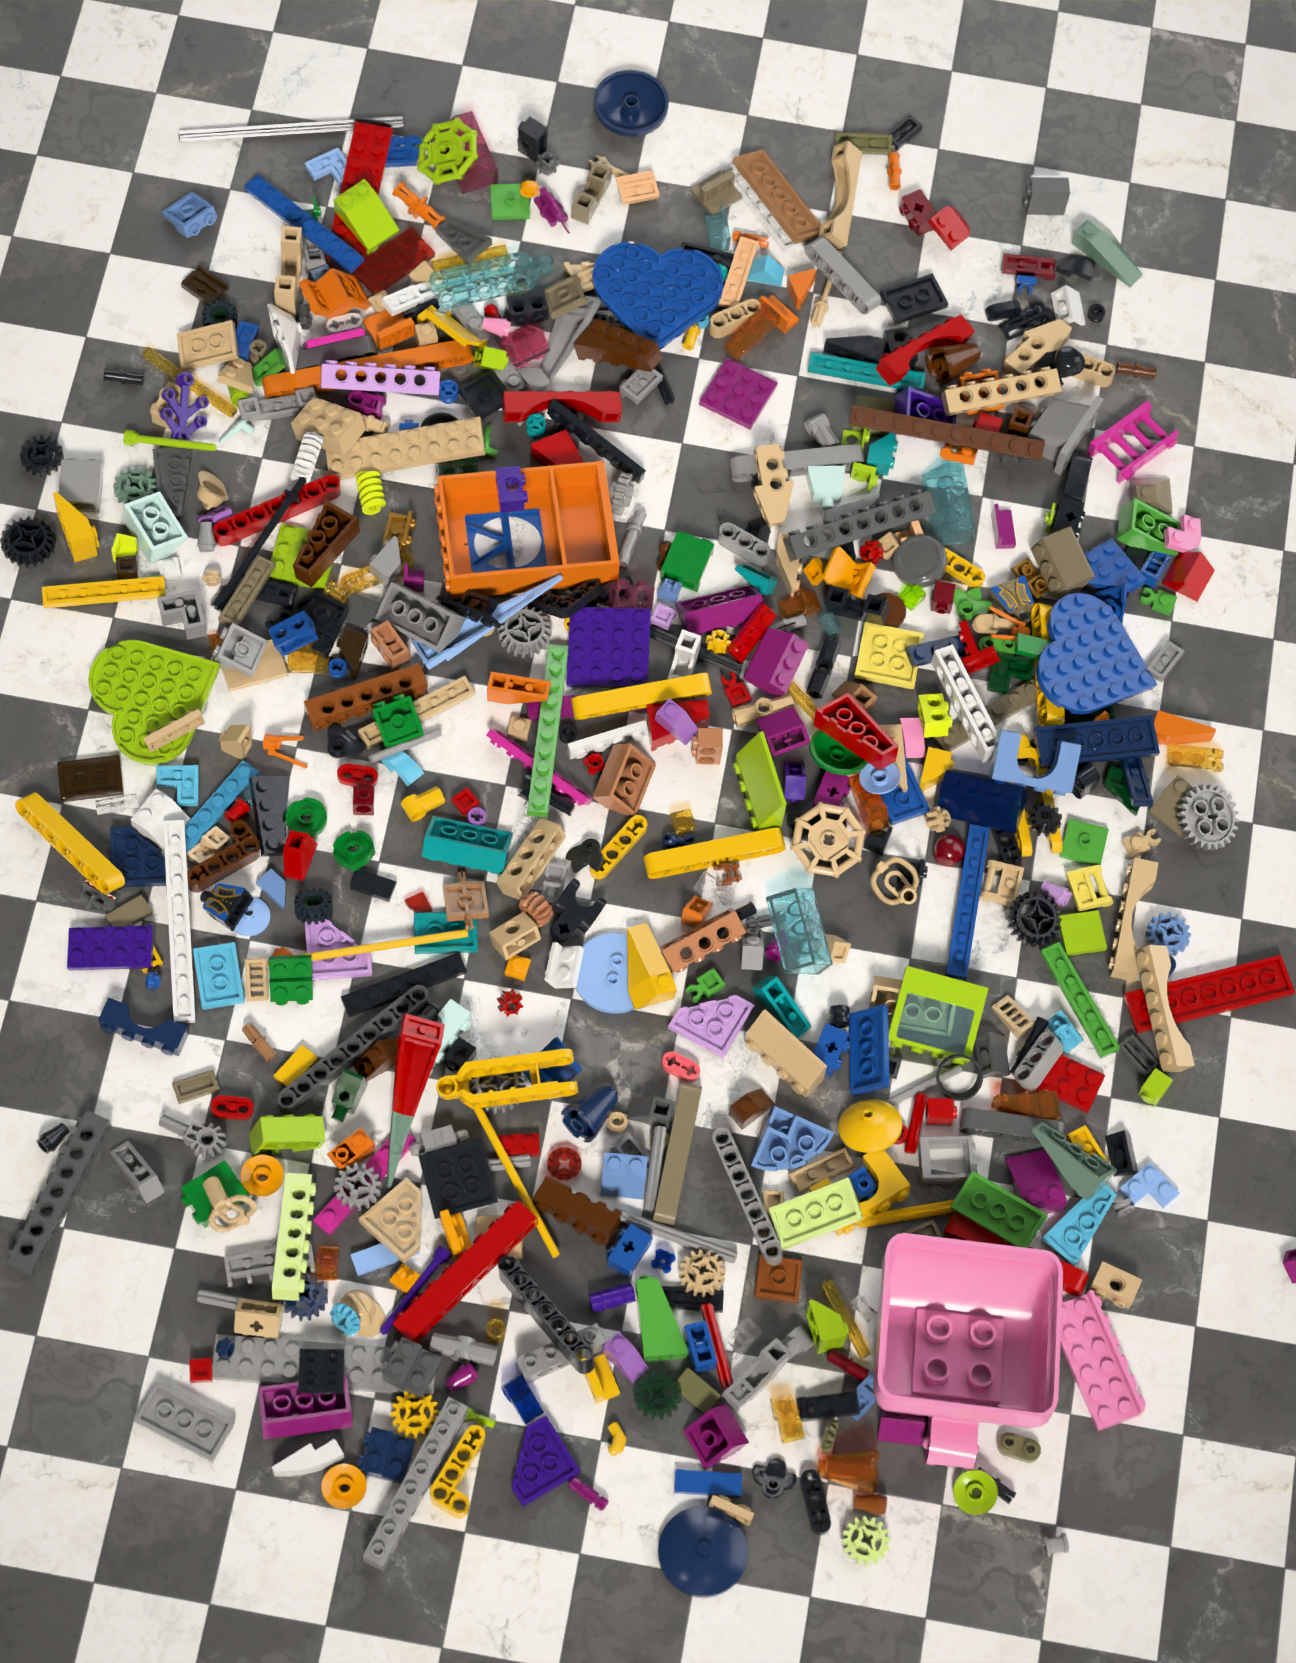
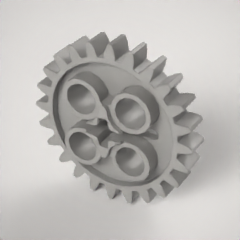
M1202 784L1193 787L1190 791L1185 792V797L1181 798L1184 804L1177 806L1182 810L1176 813L1177 816L1181 817L1177 824L1183 825L1179 831H1185L1184 839L1191 838L1189 844L1196 843L1197 849L1203 847L1204 851L1210 849L1213 851L1225 847L1224 844L1231 842L1229 838L1235 837L1232 831L1238 830L1234 823L1240 821L1235 818L1239 811L1233 810L1237 804L1230 803L1232 796L1225 797L1227 791H1220V786L1213 787L1212 784Z

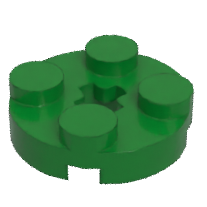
M309 797L303 798L304 800H299L298 802L297 800L292 802L286 811L288 830L308 833L315 839L317 835L324 831L327 825L325 807L320 801ZM309 814L311 820L304 822L301 817H306Z
M357 830V833L345 832L333 844L335 861L341 867L348 868L351 871H357L360 867L366 865L376 853L372 838L361 830ZM350 848H357V850L355 852H351Z

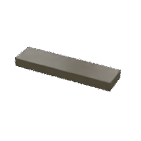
M259 555L256 557L218 617L219 622L228 626L231 623L240 625L274 571L276 563Z

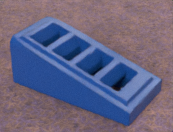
M1156 551L1150 553L1140 570L1146 578L1144 586L1150 589L1155 588L1172 557L1171 555Z

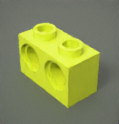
M943 693L918 695L917 711L924 738L948 736L949 728L952 727V717L948 715L949 706L948 702L944 701Z

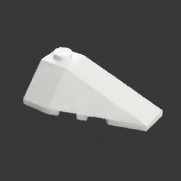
M267 304L274 340L282 351L290 373L294 374L301 342L299 334H302L300 322L296 323L291 314L273 304Z

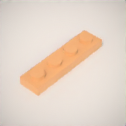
M740 236L719 306L730 308L740 303L758 248V241Z

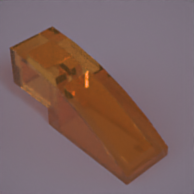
M766 303L737 330L725 344L724 349L734 359L739 360L764 340L766 333L779 324L780 314Z

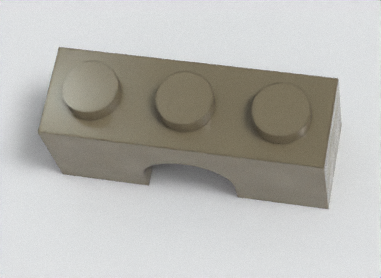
M594 162L587 175L583 192H578L571 205L572 219L587 225L589 224L611 183L612 168Z

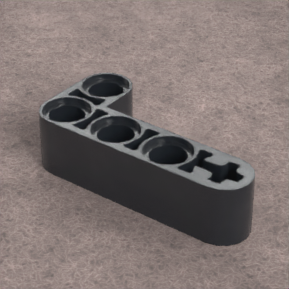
M1033 738L1030 740V745L1036 749L1035 739ZM1078 764L1072 794L1078 799H1082L1094 790L1099 783L1100 774L1093 765L1088 764L1086 767H1083L1081 764Z

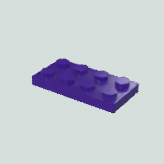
M151 925L69 928L68 971L153 968L154 927Z

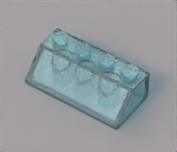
M945 463L923 474L921 478L924 492L930 490L937 513L929 516L932 537L939 540L942 545L973 542L976 528L963 463Z
M793 888L767 896L766 902L785 974L819 975L830 967L833 962L813 888Z

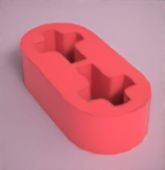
M668 1052L663 1056L662 1068L667 1073L688 1083H693L699 1078L700 1067L694 1061L676 1052ZM675 1059V1064L668 1066V1061ZM693 1068L694 1074L688 1076L686 1070Z

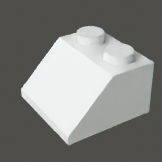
M155 789L131 818V825L139 835L164 850L163 821L184 820L185 826L191 819L173 799Z

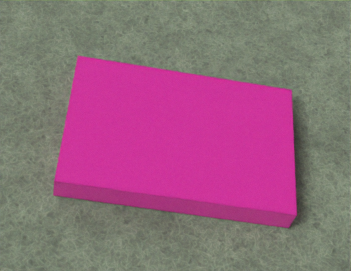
M364 328L306 340L303 343L304 350L362 337L365 335Z

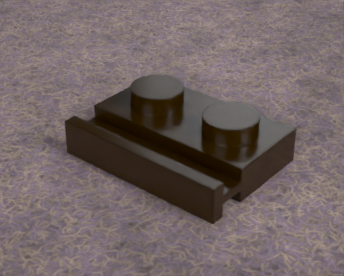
M200 265L181 282V288L208 306L210 301L214 304L216 299L219 300L223 293L229 290L228 284Z

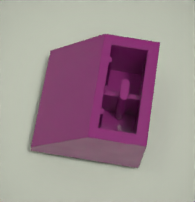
M793 706L755 720L759 732H764L772 758L810 743L805 725Z

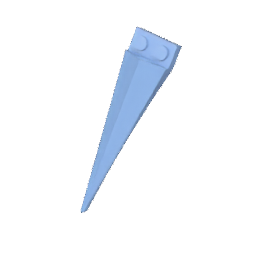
M558 575L523 594L498 604L492 616L501 624L560 582L563 577ZM466 617L459 635L441 652L415 639L411 640L426 667L430 670L445 659L449 661L495 627L489 628L480 621L475 623Z

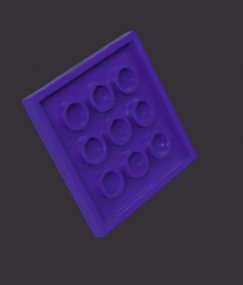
M583 607L572 615L569 624L567 687L624 688L648 683L651 609Z

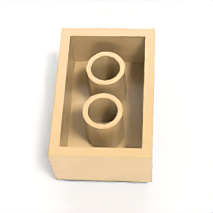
M314 396L291 422L297 440L302 441L304 433L307 431L315 432L323 436L322 449L341 456L347 454L366 430L361 413Z

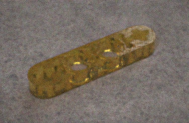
M400 553L401 573L398 576L404 574V563H402V560L408 562V570L414 568V558L410 553ZM369 566L343 576L341 579V589L345 594L352 595V593H358L383 582L375 576L371 581L364 580L363 576L369 573ZM347 582L353 584V587L347 585Z

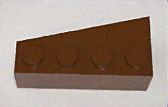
M598 318L594 319L573 344L578 360L583 361L585 359H592L595 363L604 361L610 362L613 366L627 365L631 369L651 372L662 360L657 342Z
M547 1176L533 1196V1204L539 1212L551 1214L557 1222L561 1224L567 1223L572 1226L575 1232L590 1236L591 1240L598 1245L604 1244L608 1246L621 1224V1210L615 1208L613 1212L606 1207V1203L601 1201L593 1203L588 1195L582 1192L574 1194L569 1186Z

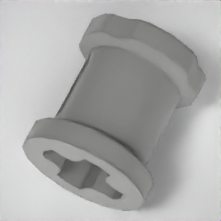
M1065 1533L1052 1538L1042 1537V1545L1046 1557L1059 1552L1069 1553V1542Z

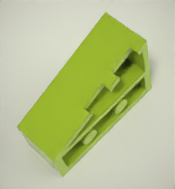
M292 1114L282 1117H274L273 1115L262 1116L249 1132L251 1156L254 1157L259 1152L272 1151V1155L279 1154L281 1149H292L293 1152L319 1149L326 1141L323 1116H315L314 1114H307L303 1117H295Z

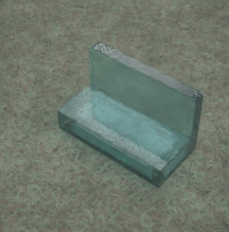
M721 206L720 215L705 216L704 222L709 247L726 251L730 248L731 235L725 206Z

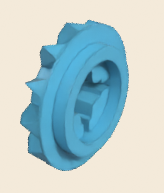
M337 1303L332 1307L329 1313L332 1316L331 1322L336 1325L335 1328H338L341 1334L345 1333L348 1337L352 1334L355 1335L360 1330V1320L355 1311L344 1303Z

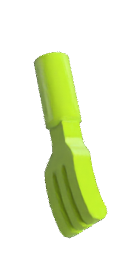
M468 1407L469 1413L465 1422L474 1420L479 1424L494 1428L496 1420L481 1414L478 1415Z

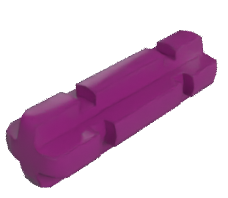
M577 1476L573 1477L568 1487L574 1492L577 1490L578 1495L591 1505L594 1503V1507L599 1511H603L609 1501L603 1496L600 1497L599 1493L586 1483L583 1484V1481Z

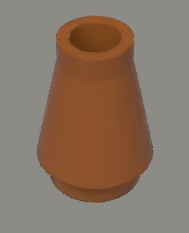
M882 1494L856 1495L854 1508L880 1516V1514L885 1515L888 1497L882 1496Z

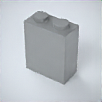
M61 459L59 494L78 511L100 512L103 481L102 460Z

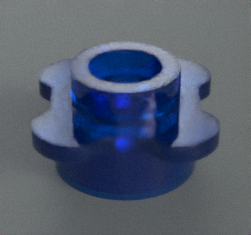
M663 1249L656 1250V1256L651 1261V1267L663 1270L666 1274L670 1273L672 1262H675L676 1256Z

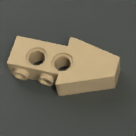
M1058 319L1025 331L1022 341L1017 345L1015 351L1012 354L1008 353L1003 359L1002 371L1006 375L1013 374L1014 377L1020 376V373L1024 371H1035L1039 367L1040 359L1045 354L1064 347L1070 337L1072 327L1062 319Z
M779 443L757 446L753 453L759 486L754 487L752 490L767 526H781L786 519L794 480L786 482L788 473L787 469L783 468L784 451L783 448L780 449ZM773 462L776 465V469H768L767 463ZM770 482H778L780 488L773 489L770 486Z

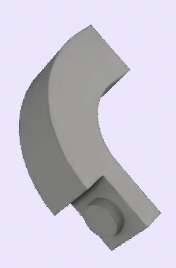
M775 1338L760 1352L752 1366L723 1392L722 1396L738 1411L770 1383L786 1364L792 1353Z

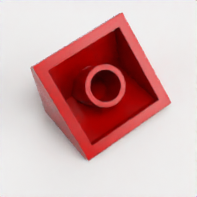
M1179 552L1162 585L1198 602L1215 570L1202 552Z

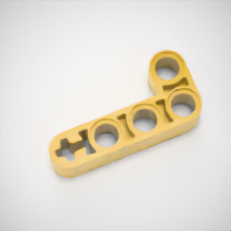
M472 1425L466 1430L430 1489L431 1503L457 1519L464 1518L469 1512L468 1497L457 1491V1488L485 1444V1431L478 1425ZM479 1435V1439L474 1440L471 1448L469 1446L471 1444V1436ZM465 1452L470 1457L466 1461H461L457 1456ZM454 1471L458 1474V1477L454 1480H449L446 1478V1474ZM442 1490L446 1493V1496L443 1499H437L434 1493ZM456 1502H463L465 1508L458 1511L454 1509L453 1505Z

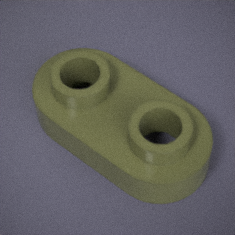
M1010 1432L1001 1434L996 1443L997 1450L1002 1455L1027 1463L1035 1462L1041 1454V1447L1037 1441ZM1010 1440L1012 1446H1007L1005 1441ZM1026 1447H1032L1034 1452L1029 1453Z

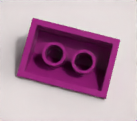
M767 628L743 679L772 698L786 694L808 649L809 643L794 633Z

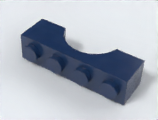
M109 997L98 1019L99 1026L104 1032L119 1034L128 1041L136 1040L150 1049L155 1047L169 1056L173 1054L180 1055L189 1035L188 1026L169 1019L154 1028L138 1026L130 1018L128 1004Z

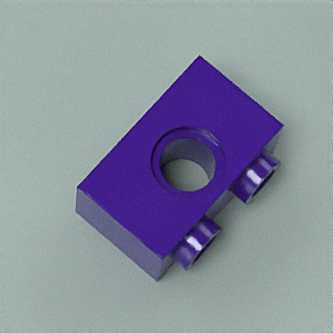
M520 466L496 468L495 479L500 513L524 511V503L528 502L527 490L523 491L525 475L520 473Z

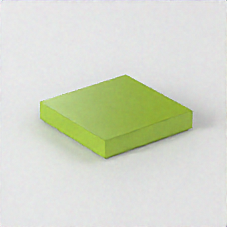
M1099 910L1058 916L1062 919L1058 925L1061 927V938L1067 956L1107 950Z

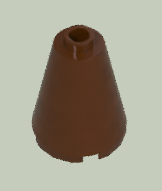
M974 343L934 346L928 350L930 352L926 356V365L931 377L935 376L936 382L943 385L949 383L979 361L981 351Z

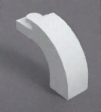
M682 629L675 647V656L667 679L692 675L700 649V635Z

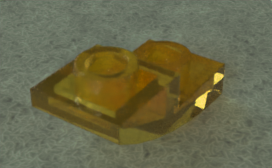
M792 1393L770 1398L773 1417L778 1423L781 1443L804 1439L802 1423Z

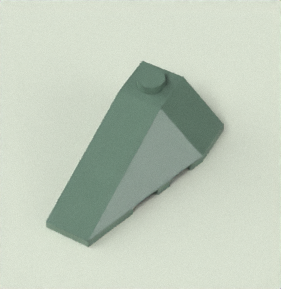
M1087 219L1075 230L1071 244L1129 288L1142 277L1143 274L1112 231L1097 219Z
M1041 1122L1033 1127L1032 1132L1069 1185L1076 1190L1080 1197L1089 1200L1116 1173L1117 1169L1095 1153L1092 1156L1082 1150V1145L1069 1143L1066 1141L1065 1135L1047 1124Z

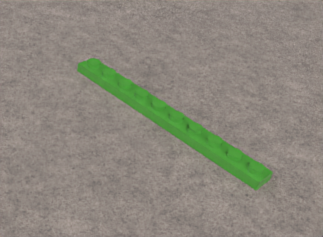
M549 644L544 680L551 681L548 700L541 701L527 816L548 817L568 661L567 645Z

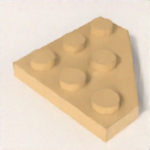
M405 1178L359 1218V1223L403 1263H406L420 1250L421 1190L408 1178Z

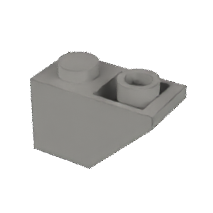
M393 536L390 541L387 540L378 555L374 554L369 560V573L387 586L401 573L399 545L396 536Z
M748 928L741 938V969L762 970L764 953L762 931Z

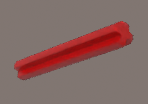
M707 1303L700 1306L703 1320H706L718 1361L716 1369L722 1389H727L734 1382L713 1305Z

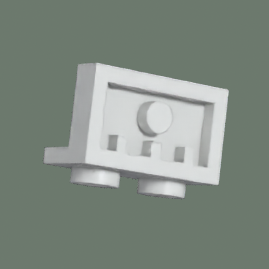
M553 942L549 952L547 969L545 970V981L555 989L576 988L584 949L581 946L562 947L559 943Z

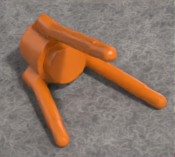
M989 606L990 610L1015 623L1017 626L1012 627L1010 635L988 634V636L1015 641L1017 633L1030 635V628L1025 627L1026 622L1018 621L999 609Z
M264 735L263 750H268V755L279 757L303 768L308 767L307 764L276 752V750L281 749L282 741H301L304 739V736Z

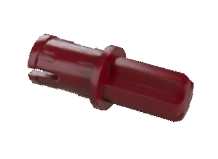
M834 1349L829 1352L826 1358L827 1361L844 1370V1374L847 1372L861 1380V1382L865 1380L870 1371L853 1361L854 1358L851 1357L849 1359Z

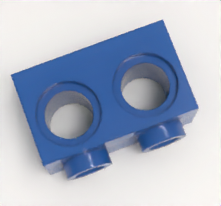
M304 610L269 628L274 647L283 657L319 639L313 620Z

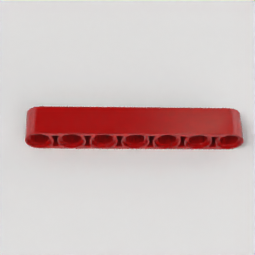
M330 474L305 484L297 495L300 499L299 503H291L279 523L324 504L325 500L330 502L337 499L341 493L340 479L336 475ZM282 494L217 522L213 529L216 543L220 546H228L263 531L276 513L274 510L280 507L286 495Z
M955 1213L951 1214L943 1232V1235L949 1239L1013 1246L964 1216ZM1060 1260L1063 1270L1062 1291L1073 1296H1081L1089 1278L1088 1273Z

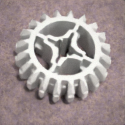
M307 431L304 433L290 476L292 481L297 482L299 477H303L306 480L305 484L310 483L323 443V436L315 432Z

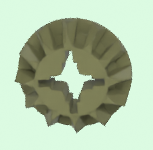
M832 1419L831 1423L827 1422L820 1446L823 1449L822 1454L828 1455L831 1452L839 1425L837 1420Z

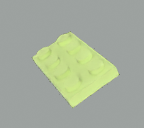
M849 1177L768 1208L783 1250L864 1219Z

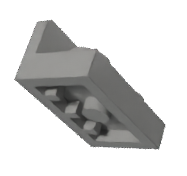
M635 369L629 379H624L619 386L621 398L623 399L627 396L638 404L663 380V375L655 369L651 372Z

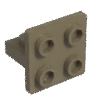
M732 170L726 173L718 171L691 187V192L712 216L742 199L741 193L734 186L735 174Z

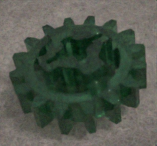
M653 1371L650 1378L646 1374L644 1375V1382L638 1380L637 1385L640 1389L635 1388L634 1394L639 1396L634 1398V1403H640L637 1406V1410L643 1409L644 1417L651 1414V1420L659 1416L662 1421L664 1414L672 1417L671 1410H678V1406L675 1403H681L682 1398L677 1396L682 1391L681 1389H676L678 1381L671 1382L672 1375L665 1378L664 1372H661L660 1376H656L655 1371ZM655 1382H659V1383H660V1384H657V1385H652V1383H655ZM668 1388H670L672 1392V1399H670L671 1397L667 1395ZM662 1391V1396H661V1398L658 1397V1398L655 1399L654 1402H653L654 1394L657 1395L658 1393H660V1392ZM643 1392L648 1396L647 1404L644 1402ZM657 1407H664L663 1409L659 1410L655 1409Z

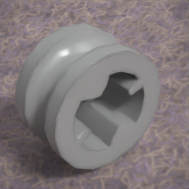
M1130 1198L1124 1199L1113 1206L1115 1210H1118V1217L1127 1215L1135 1210L1134 1205H1131L1132 1200Z

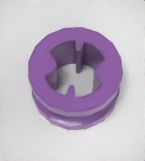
M479 807L472 808L468 812V823L484 826L486 823L485 811ZM476 814L479 815V821H475L473 818Z

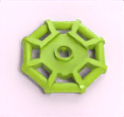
M460 118L432 124V128L422 139V144H417L420 149L417 166L418 172L427 176L435 185L463 179L465 172L478 159L477 131L464 124ZM459 129L464 132L461 137L456 134ZM469 141V151H466L465 143ZM448 147L450 149L447 154L443 153ZM432 164L437 167L435 172L429 169ZM452 169L453 171L452 173L443 174L444 170Z

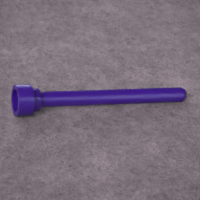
M438 1245L433 1251V1260L380 1327L381 1334L385 1335L389 1332L395 1322L394 1318L401 1311H405L438 1266L449 1261L452 1254L447 1249Z

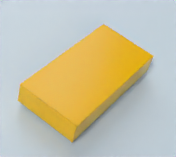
M301 1045L274 1074V1078L287 1087L318 1061V1057Z

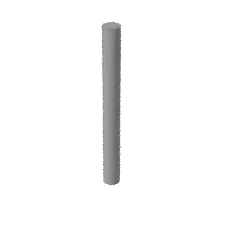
M435 729L419 737L369 755V761L374 763L440 737L442 735L441 730Z
M958 1064L940 1073V1082L961 1073V1066ZM936 1076L886 1099L885 1102L894 1106L917 1093L937 1085Z

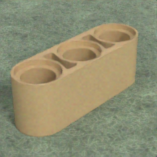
M748 299L712 315L709 327L710 335L714 338H722L755 324L760 319L761 303L756 299Z
M1082 353L1085 358L1084 369L1080 374L1072 377L1100 387L1110 386L1115 374V367L1108 362Z

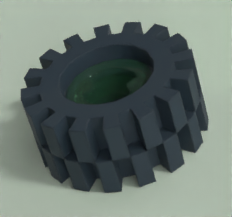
M216 299L214 304L210 301L209 306H204V310H202L203 327L232 320L235 323V329L237 328V310H235L234 305L231 306V302L228 301L225 304L224 299L221 302H218V299ZM217 316H220V317L224 316V319H223V320H221V319H217V320H216L215 317H217Z
M312 887V890L306 888L305 892L301 890L294 899L295 916H297V919H301L302 923L307 921L309 925H311V922H314L316 925L318 921L323 923L325 919H330V916L333 914L331 894H328L327 890L323 892L322 888L316 890V887Z

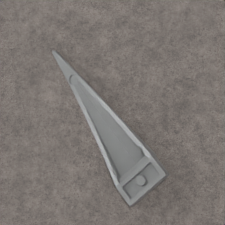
M585 296L587 304L555 318L551 336L540 366L550 381L553 380L574 350L573 344L594 321L593 316L601 305L599 298ZM517 422L519 427L522 425L523 422Z

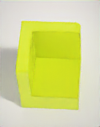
M117 533L112 547L113 562H116L115 557L137 555V538Z

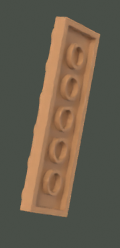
M763 149L734 157L733 165L794 244L818 238L820 222Z

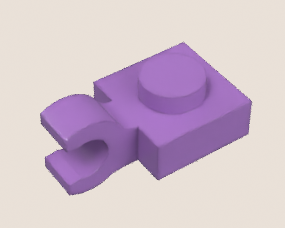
M224 504L207 512L208 514L198 516L196 520L199 523L206 521L216 524L233 516L231 508Z

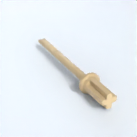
M829 279L827 280L821 301H817L814 304L815 310L810 322L813 328H816V326L821 327L825 313L829 310V306L826 304L832 282Z

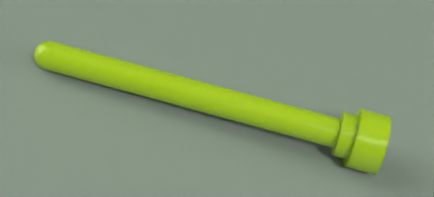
M125 430L123 436L125 446L143 443L204 451H216L217 449L216 444L143 436L134 430Z

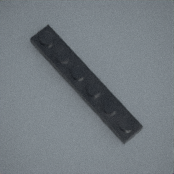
M555 399L549 404L547 414H549L553 421H558L567 432L576 435L584 445L590 446L598 456L607 459L615 469L632 474L631 480L640 484L646 473L644 468Z
M458 952L341 996V1001L348 1018L397 1000L415 985H422L427 989L467 974V970Z

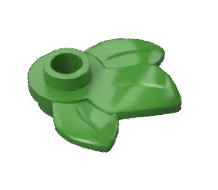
M979 587L973 588L966 593L960 589L955 590L953 602L957 606L956 613L962 620H971L979 614H987L990 611L989 606H992V602L982 601Z

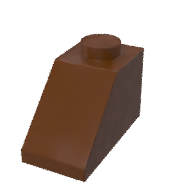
M760 1088L746 1093L730 1106L729 1116L743 1130L771 1109V1106H774L775 1103Z

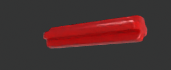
M917 1093L914 1100L904 1150L908 1154H915L917 1150L927 1096L921 1093Z

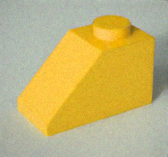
M928 747L919 784L922 792L945 780L948 772L952 773L954 760H951L952 752Z

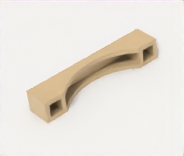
M850 141L835 145L833 148L831 163L836 180V199L830 216L820 224L818 236L826 238L836 250L847 246L862 152Z
M1134 857L1132 864L1127 865L1125 876H1129L1128 883L1124 882L1122 890L1125 899L1124 901L1121 900L1118 911L1122 915L1121 920H1117L1115 927L1118 937L1114 938L1112 943V950H1115L1114 957H1110L1108 969H1111L1110 977L1135 982L1138 976L1139 968L1135 951L1138 948L1132 933V914L1137 902L1152 889L1156 880L1158 862Z
M1148 945L1135 951L1161 1069L1162 1072H1182L1195 1065L1190 1045L1177 1028L1169 1007L1167 980L1171 962L1167 946Z

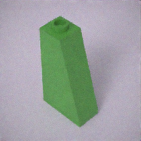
M651 1275L639 1277L635 1282L644 1362L687 1358L688 1348L659 1279L652 1278Z

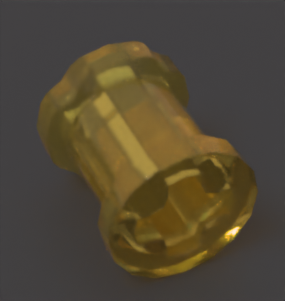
M335 581L329 582L323 591L324 594L342 603H345L350 595L348 590L344 591L338 587Z
M494 1318L487 1323V1339L491 1343L496 1344L504 1340L506 1325L501 1319ZM495 1328L496 1330H500V1333H492V1329Z

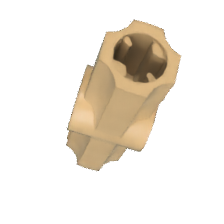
M788 694L772 699L760 698L756 703L734 708L731 712L734 724L738 727L754 723L755 720L792 706L795 708L792 696ZM759 709H766L767 712H761Z

